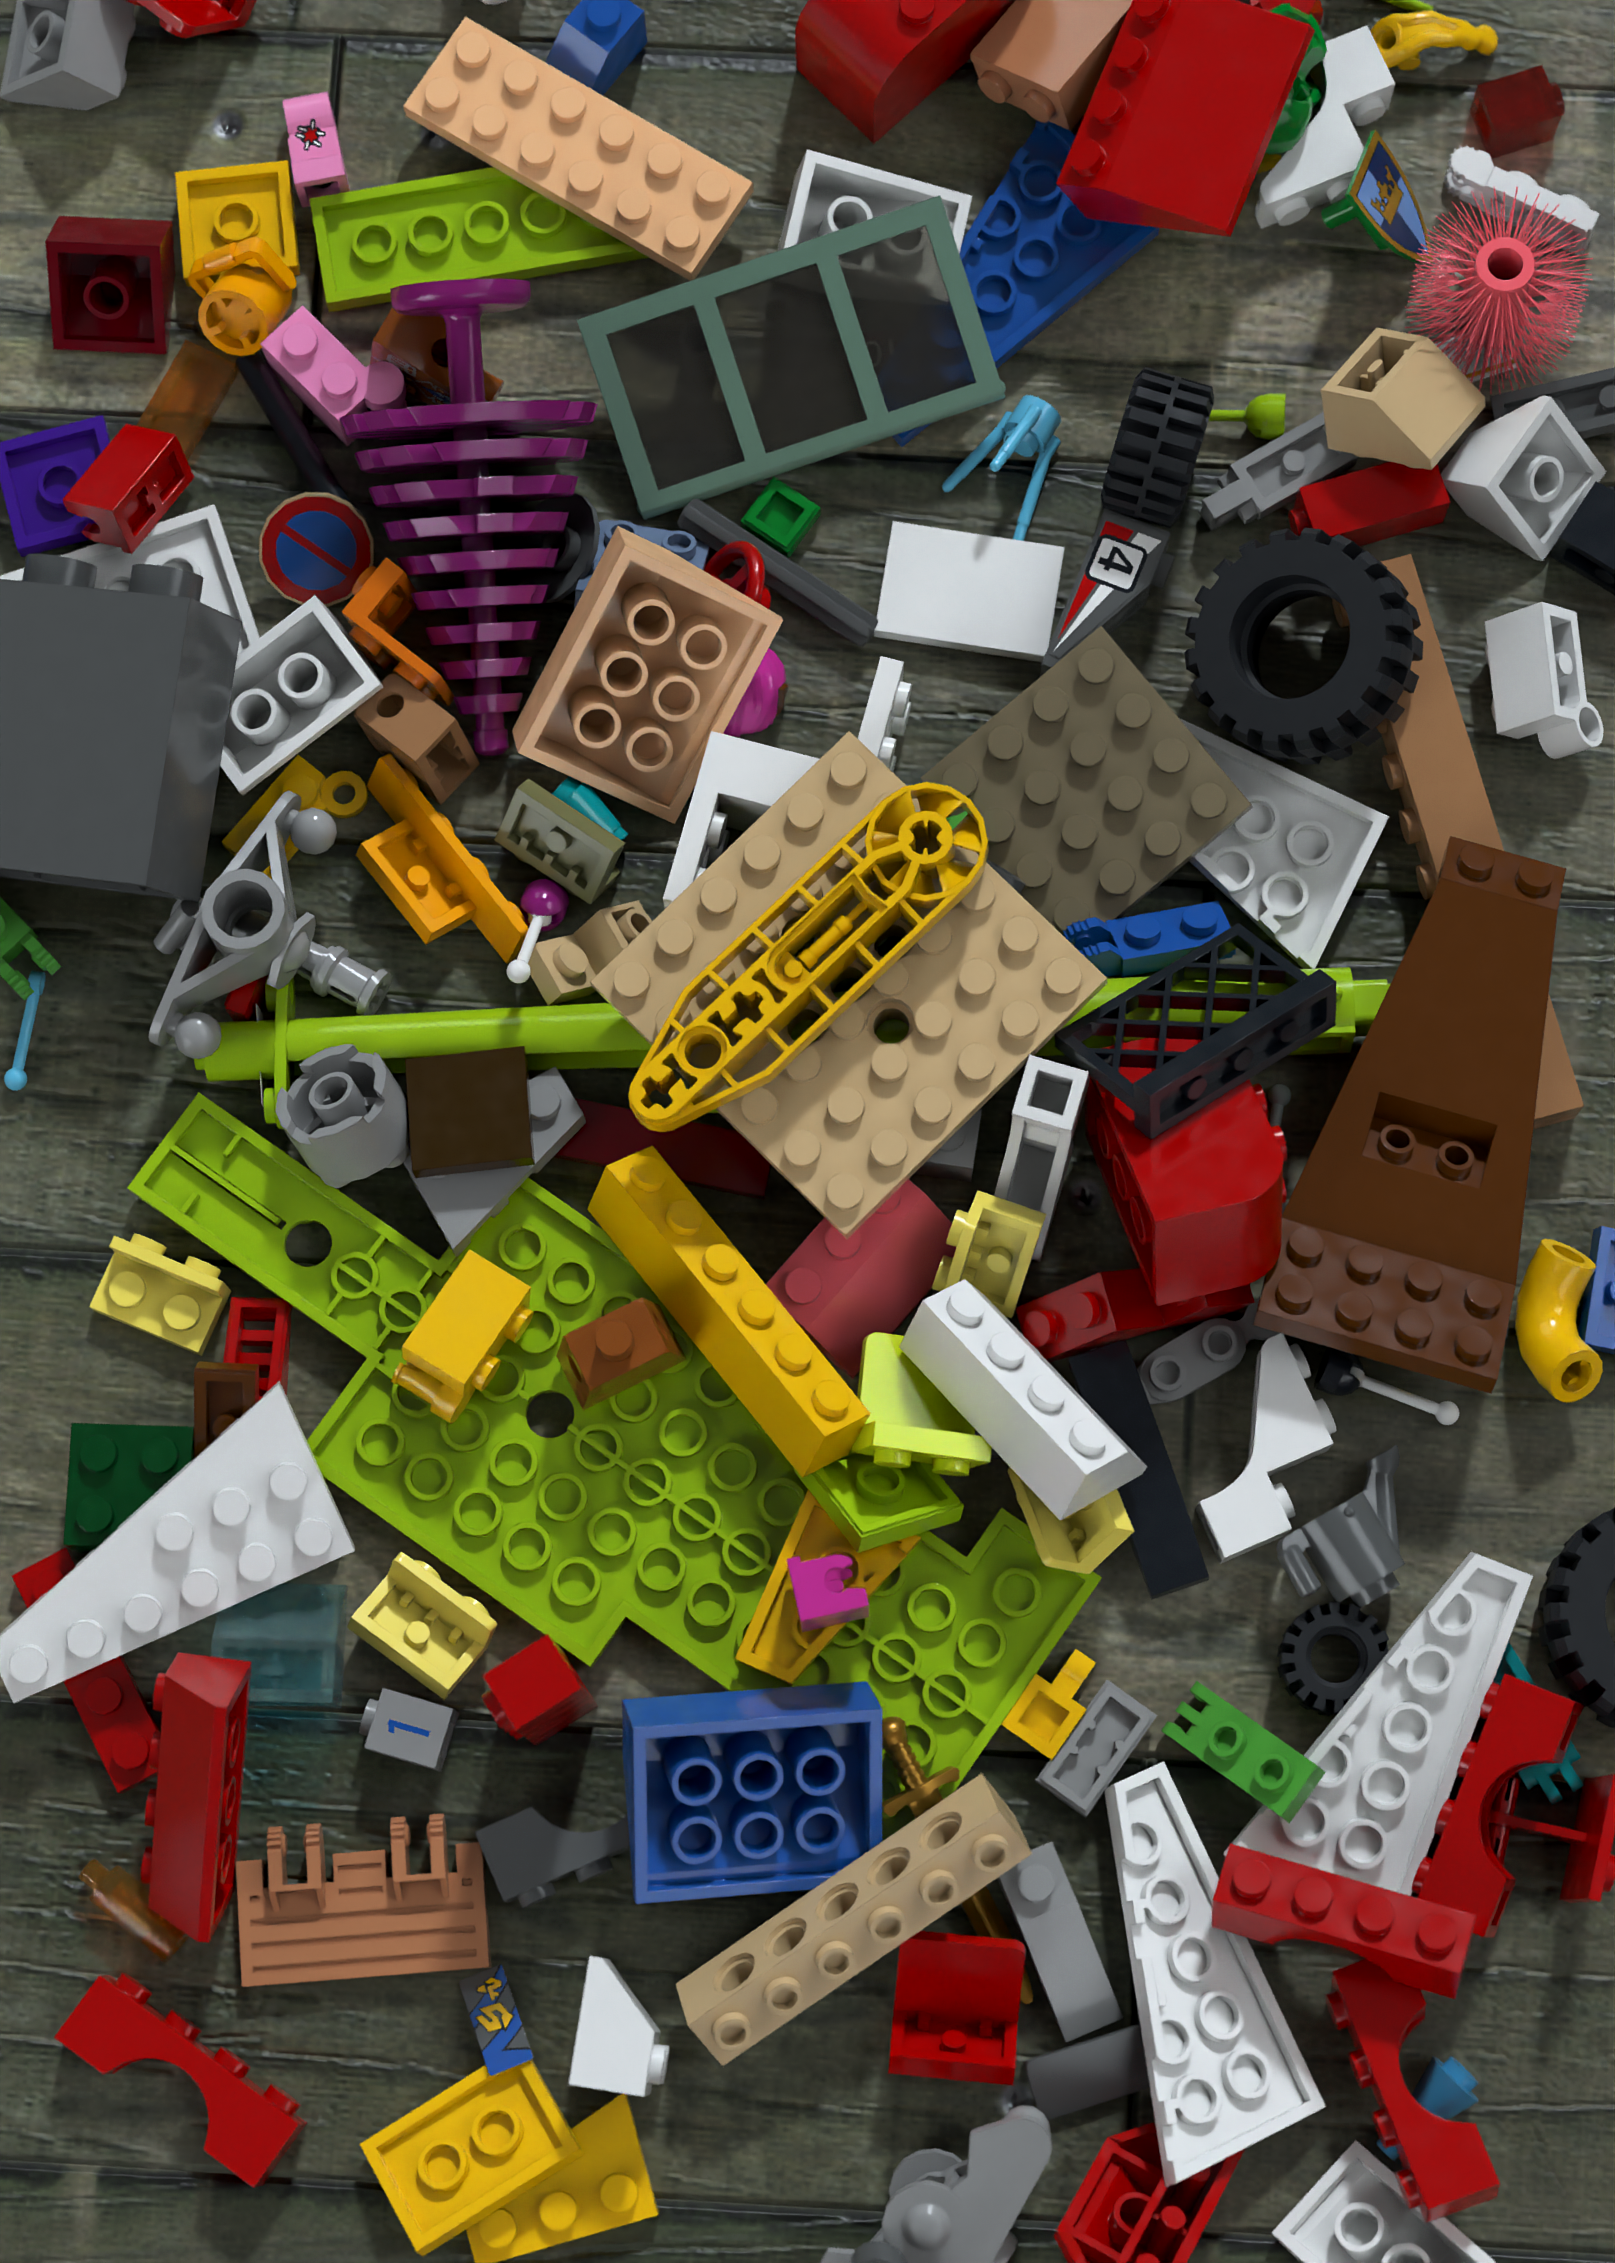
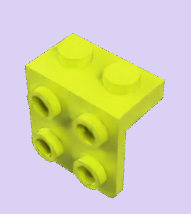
M881 1332L867 1335L862 1344L857 1397L871 1414L853 1444L851 1453L874 1456V1464L886 1467L908 1468L911 1465V1461L933 1464L932 1472L950 1476H968L970 1468L990 1463L992 1447L982 1436L974 1435V1427L899 1348L904 1336Z

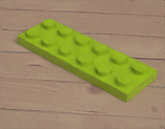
M494 167L309 198L326 304L329 312L391 302V288L402 285L461 279L501 278L522 280L649 258Z

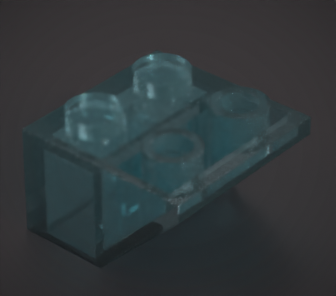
M282 1583L218 1612L212 1636L211 1657L252 1662L249 1706L342 1709L348 1586Z

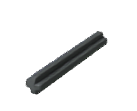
M693 499L685 506L678 521L680 529L690 533L695 539L706 544L716 553L731 542L747 541L758 548L764 561V584L856 646L863 647L871 640L878 623L876 616L700 499ZM738 558L732 562L739 568L746 564L743 558Z

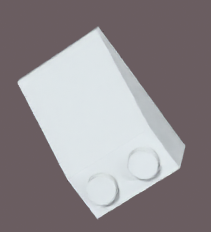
M807 149L795 174L778 251L941 195L960 253L972 196ZM926 227L838 257L850 297L940 306L948 304L949 297ZM817 265L773 279L827 295Z
M1356 2140L1272 2232L1273 2236L1300 2263H1496L1445 2217L1425 2223L1419 2206L1409 2209L1402 2196L1396 2175Z

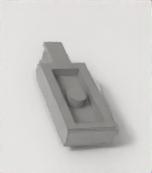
M1322 412L1232 463L1229 466L1228 472L1218 478L1217 483L1221 490L1202 500L1203 505L1199 513L1211 531L1234 520L1238 515L1244 524L1252 522L1256 518L1260 520L1295 500L1300 487L1331 479L1356 464L1358 456L1352 453L1328 449L1324 413Z

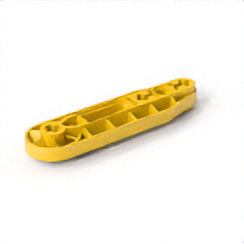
M930 782L903 786L892 793L869 812L683 989L630 1084L628 1093L629 1105L639 1123L653 1131H672L771 1082L972 890L984 873L989 851L984 819L971 799L951 786ZM912 799H918L920 812H915ZM960 807L967 811L968 814L952 830L946 818ZM866 834L867 856L863 859L852 847ZM926 836L927 843H929L931 836L936 837L938 851L928 855L927 848H924L923 855L918 854L915 841ZM955 846L979 853L977 863L973 864L954 860L956 854ZM844 856L854 868L818 901L807 889ZM939 878L942 892H935L932 879ZM875 879L882 890L890 895L885 901L867 887ZM856 897L860 903L846 917L841 914L829 929L809 948H805L797 956L799 960L797 961L793 955L844 906ZM800 898L810 910L779 940L773 943L762 932ZM911 906L925 909L935 908L922 919ZM865 910L872 914L811 974L805 969L806 967L810 970L828 949L842 936L849 933L854 928L851 923ZM903 916L915 928L878 962L867 948ZM756 940L766 952L729 986L718 974L749 944ZM859 958L870 970L833 1004L822 991L850 964ZM711 981L722 994L684 1028L679 1024V1021L690 1001ZM815 1000L826 1012L789 1047L777 1034L808 1004ZM744 1005L751 1010L759 1008L762 1018L756 1023L748 1018L741 1021L738 1010ZM721 1024H724L728 1034L733 1031L737 1041L735 1046L730 1045L724 1032L718 1028ZM675 1032L677 1036L666 1046L671 1035ZM769 1042L782 1053L766 1070L740 1083L734 1080L733 1076ZM712 1044L721 1049L720 1058L712 1067L699 1069L689 1064L690 1055L698 1046ZM680 1067L687 1081L693 1085L691 1088L686 1089L682 1079L677 1081L673 1072L674 1068ZM724 1084H726L729 1087L728 1089L714 1095ZM655 1089L662 1094L669 1093L672 1103L665 1109L657 1103L653 1105L649 1094Z

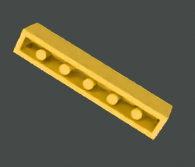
M653 1145L607 1165L587 1210L799 1475L803 1478L848 1455L871 1413Z

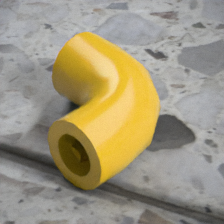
M1542 1239L1527 1267L1517 1295L1516 1335L1521 1356L1539 1384L1561 1402H1575L1583 1399L1593 1391L1599 1383L1603 1372L1601 1358L1580 1338L1576 1325L1577 1307L1596 1269V1265L1583 1253L1566 1244L1551 1239Z

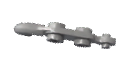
M1259 1298L1254 1300L1255 1303L1248 1305L1244 1316L1240 1320L1229 1321L1223 1318L1207 1320L1150 1353L1137 1369L1150 1405L1171 1403L1184 1398L1235 1368L1241 1362L1249 1341L1254 1339L1267 1340L1280 1334L1279 1332L1253 1325ZM1074 1382V1385H1075V1388H1076V1392L1079 1394V1392H1078V1390H1077V1387H1076V1384H1075V1382Z

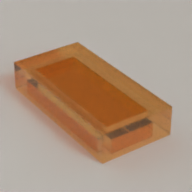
M185 340L136 426L176 434L188 461L239 373L236 364L193 342Z

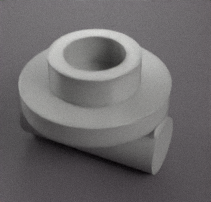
M200 897L199 902L180 899L175 902L169 920L154 938V945L160 952L172 954L178 948L183 951L201 909L203 898Z

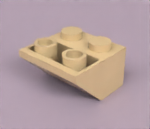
M1377 327L1321 389L1328 449L1352 453L1363 458L1371 457L1400 463L1410 468L1429 470L1434 468L1486 406L1485 396L1428 337Z

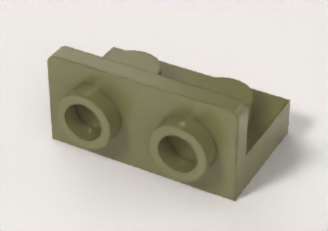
M529 778L516 789L494 841L511 851L519 860L532 865L559 883L567 892L580 897L589 904H592L616 882L620 871L615 867V864L625 845V842Z

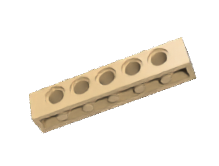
M981 1773L676 1983L688 2027L718 2062L724 2066L1030 1856L1032 1852L1015 1815Z

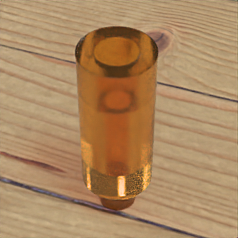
M94 1858L79 1874L78 1878L94 1890L89 1901L164 1963L168 1962L190 1937L148 1908L149 1890L119 1865L109 1871Z

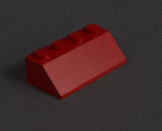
M178 1653L168 1671L158 1674L154 1687L153 1709L162 1711L161 1731H155L152 1736L149 1751V1768L158 1769L157 1789H150L145 1808V1825L154 1827L153 1846H147L144 1851L141 1865V1883L150 1884L148 1908L195 1941L210 1943L235 1890L252 1662Z

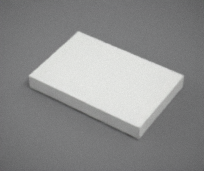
M893 521L877 612L878 623L874 630V637L1042 662L1050 642L1064 547Z

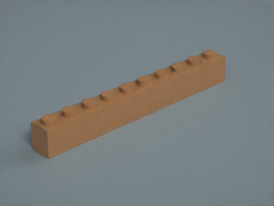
M1408 554L1381 561V563L1401 581L1409 592L1406 600L1417 609L1421 625L1414 630V635L1423 641V659L1412 661L1410 670L1417 674L1419 679L1414 693L1403 690L1397 701V704L1405 709L1395 724L1385 718L1376 728L1382 734L1388 755L1382 756L1383 771L1387 784L1391 790L1399 789L1404 809L1399 811V821L1404 839L1408 845L1416 844L1421 864L1416 866V877L1421 894L1426 900L1432 897L1436 889L1444 851L1450 836L1502 851L1504 849L1412 555ZM1332 598L1334 613L1341 628L1348 626L1350 630L1349 618L1345 608ZM1549 994L1533 1129L1574 1119L1584 1107Z

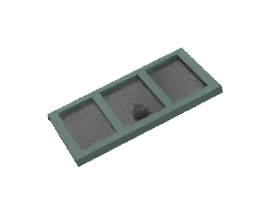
M941 195L577 320L638 502L637 511L644 520L685 507L693 499H700L702 501L1006 398L1004 394L1006 385L999 378Z

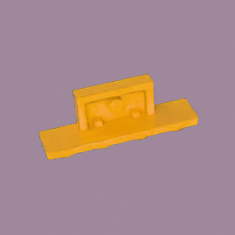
M390 753L378 759L366 787L396 825L362 842L356 853L357 858L425 944L432 942L471 919L506 964L514 960L522 947L529 929L524 921L522 912L514 903L506 900L491 881L485 865L478 858L472 856L456 837L447 817L437 812L419 790L418 783L413 774L406 768H402Z

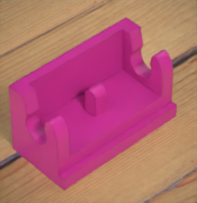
M831 1555L800 1562L799 1556L787 1559L802 1632L869 1617L866 1589L847 1588L843 1591L844 1584L842 1581L849 1579L853 1574L847 1568L852 1565L851 1558L844 1555Z

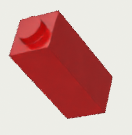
M1387 462L1300 487L1293 510L1288 512L1291 531L1297 536H1301L1304 528L1322 529L1332 538L1339 534L1354 541L1358 546H1363L1443 523L1450 505V499L1437 464L1432 470L1410 468L1404 464Z

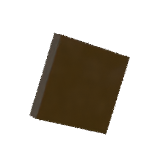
M524 1046L405 1059L411 1164L415 1178L535 1165L528 1059Z

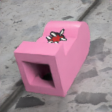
M328 91L283 99L285 119L289 133L287 140L292 162L293 179L302 208L310 207L309 198L349 192V182ZM333 182L326 188L318 189L311 187L313 185Z

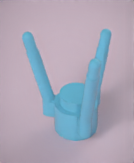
M1032 395L1023 396L1014 411H1007L997 427L943 482V491H952L1002 439H1004L1005 443L990 463V469L994 472L1001 469L1013 452L1025 457H1032L1035 451L1039 453L1012 538L1024 541L1050 460L1061 444V441L1054 435V432L1061 423L1059 413L1053 406Z

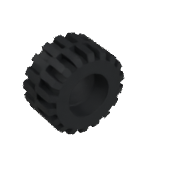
M1147 367L1142 369L1135 377L1101 491L1103 509L1167 528L1173 526L1180 517L1215 399L1212 386Z

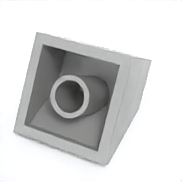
M17 0L0 98L8 102L86 111L118 98L126 82L127 73L124 65L128 42L134 33L136 25L135 17L133 16L135 5L126 0Z

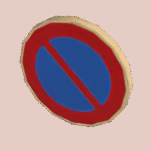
M304 492L284 500L268 515L259 536V562L267 581L284 598L301 605L314 595L326 607L349 599L353 595L352 588L357 579L368 567L373 565L374 539L365 517L350 502L330 493Z

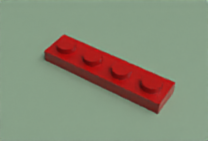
M65 1547L12 1575L27 1609L75 1568L77 1562L70 1549ZM123 1655L63 1681L117 1792L123 1794L157 1776L158 1769L149 1768V1751L154 1732L160 1730Z

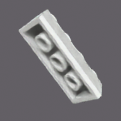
M966 1279L922 1300L899 1348L1060 1521L1144 1473L1147 1466L1002 1312Z

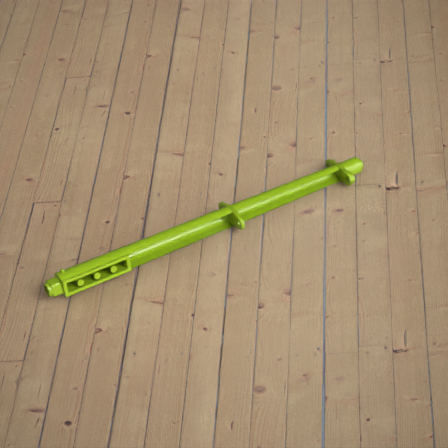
M1350 967L1300 969L1308 976L1321 969L1336 981V1024L1289 1055L1351 1053L1354 1037H1364L1367 1035L1391 983H1387V979L1353 980ZM293 977L281 989H276L268 984L265 985L268 1012H275V1020L218 1022L222 1035L219 1048L211 1056L202 1059L194 1058L196 1070H205L209 1082L260 1080V1072L263 1080L274 1079V1088H265L264 1117L267 1124L276 1123L278 1129H283L275 1112L279 1090L282 1087L288 1092L295 1081V1076L303 1074L299 1065L305 1059L330 1047L353 1044L358 1052L372 1055L376 1052L379 1054L391 1073H406L405 1059L524 1046L526 1049L528 1070H549L555 1066L557 1069L640 1067L651 1045L609 1003L295 1019V983ZM1148 977L1107 978V984L1063 1028ZM1183 980L1173 986L1172 991L1207 993L1208 981ZM1216 981L1215 993L1250 994L1251 982ZM1259 983L1258 995H1278L1288 989L1289 986L1280 983ZM834 991V995L840 999L847 991ZM1137 1008L1128 1013L1126 1019L1161 1021L1162 1008ZM1170 1009L1169 1021L1204 1022L1206 1010ZM1213 1010L1212 1023H1232L1248 1012ZM808 1019L796 1024L792 1030L791 1038L796 1041L816 1021ZM898 1019L886 1020L877 1029L876 1036L885 1043H897L905 1038L909 1027ZM1053 1036L1034 1056L1064 1054L1055 1047V1038ZM1090 1036L1082 1041V1043L1088 1048H1104L1115 1045L1116 1036ZM1124 1037V1043L1143 1038ZM714 1109V1110H712V1111H710V1112H708V1113H719V1112H718L716 1109Z

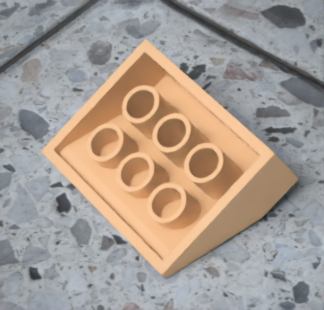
M617 526L512 730L518 753L675 824L696 785L711 731L724 733L783 622L782 617L675 553Z

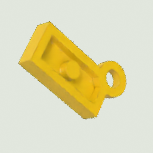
M297 755L222 840V843L229 852L236 856L277 800L288 790L301 796L300 811L316 808L324 810L337 818L347 819L354 817L363 811L367 804L368 791L365 782L359 775L351 771H339L325 778V775L300 755ZM343 785L351 786L355 790V797L347 804H340L334 800V792ZM290 835L285 845L287 862L299 850L293 844ZM269 866L263 873L272 879Z

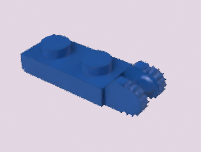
M1219 901L1107 920L1105 922L1097 917L1087 918L1082 922L1078 920V922H1072L1070 926H1066V930H1063V936L1106 977L1120 974L1122 977L1160 971L1228 930L1231 926ZM1236 949L1218 960L1232 958L1233 955H1236Z

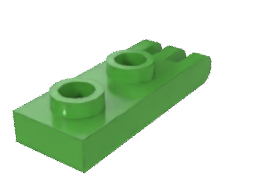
M1196 1681L1189 1691L1196 1699L1206 1704L1202 1712L1199 1713L1182 1701L1175 1711L1190 1721L1192 1726L1185 1733L1180 1726L1167 1721L1161 1731L1290 1823L1326 1772Z

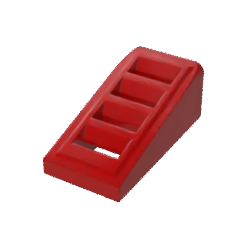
M231 1297L223 1363L259 1364V1371H269V1378H259V1400L278 1381H280L287 1396L292 1306L281 1298ZM244 1321L275 1322L274 1330L244 1329ZM243 1346H272V1353L242 1351Z

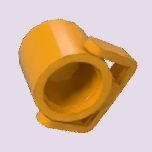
M251 237L238 243L233 242L204 254L202 258L193 262L188 277L191 287L203 299L198 309V322L203 334L215 347L227 354L236 356L253 355L262 349L260 343L277 328L288 312L292 303V289L296 287V278L292 271L267 242L259 237ZM222 272L215 283L209 277V275H216Z

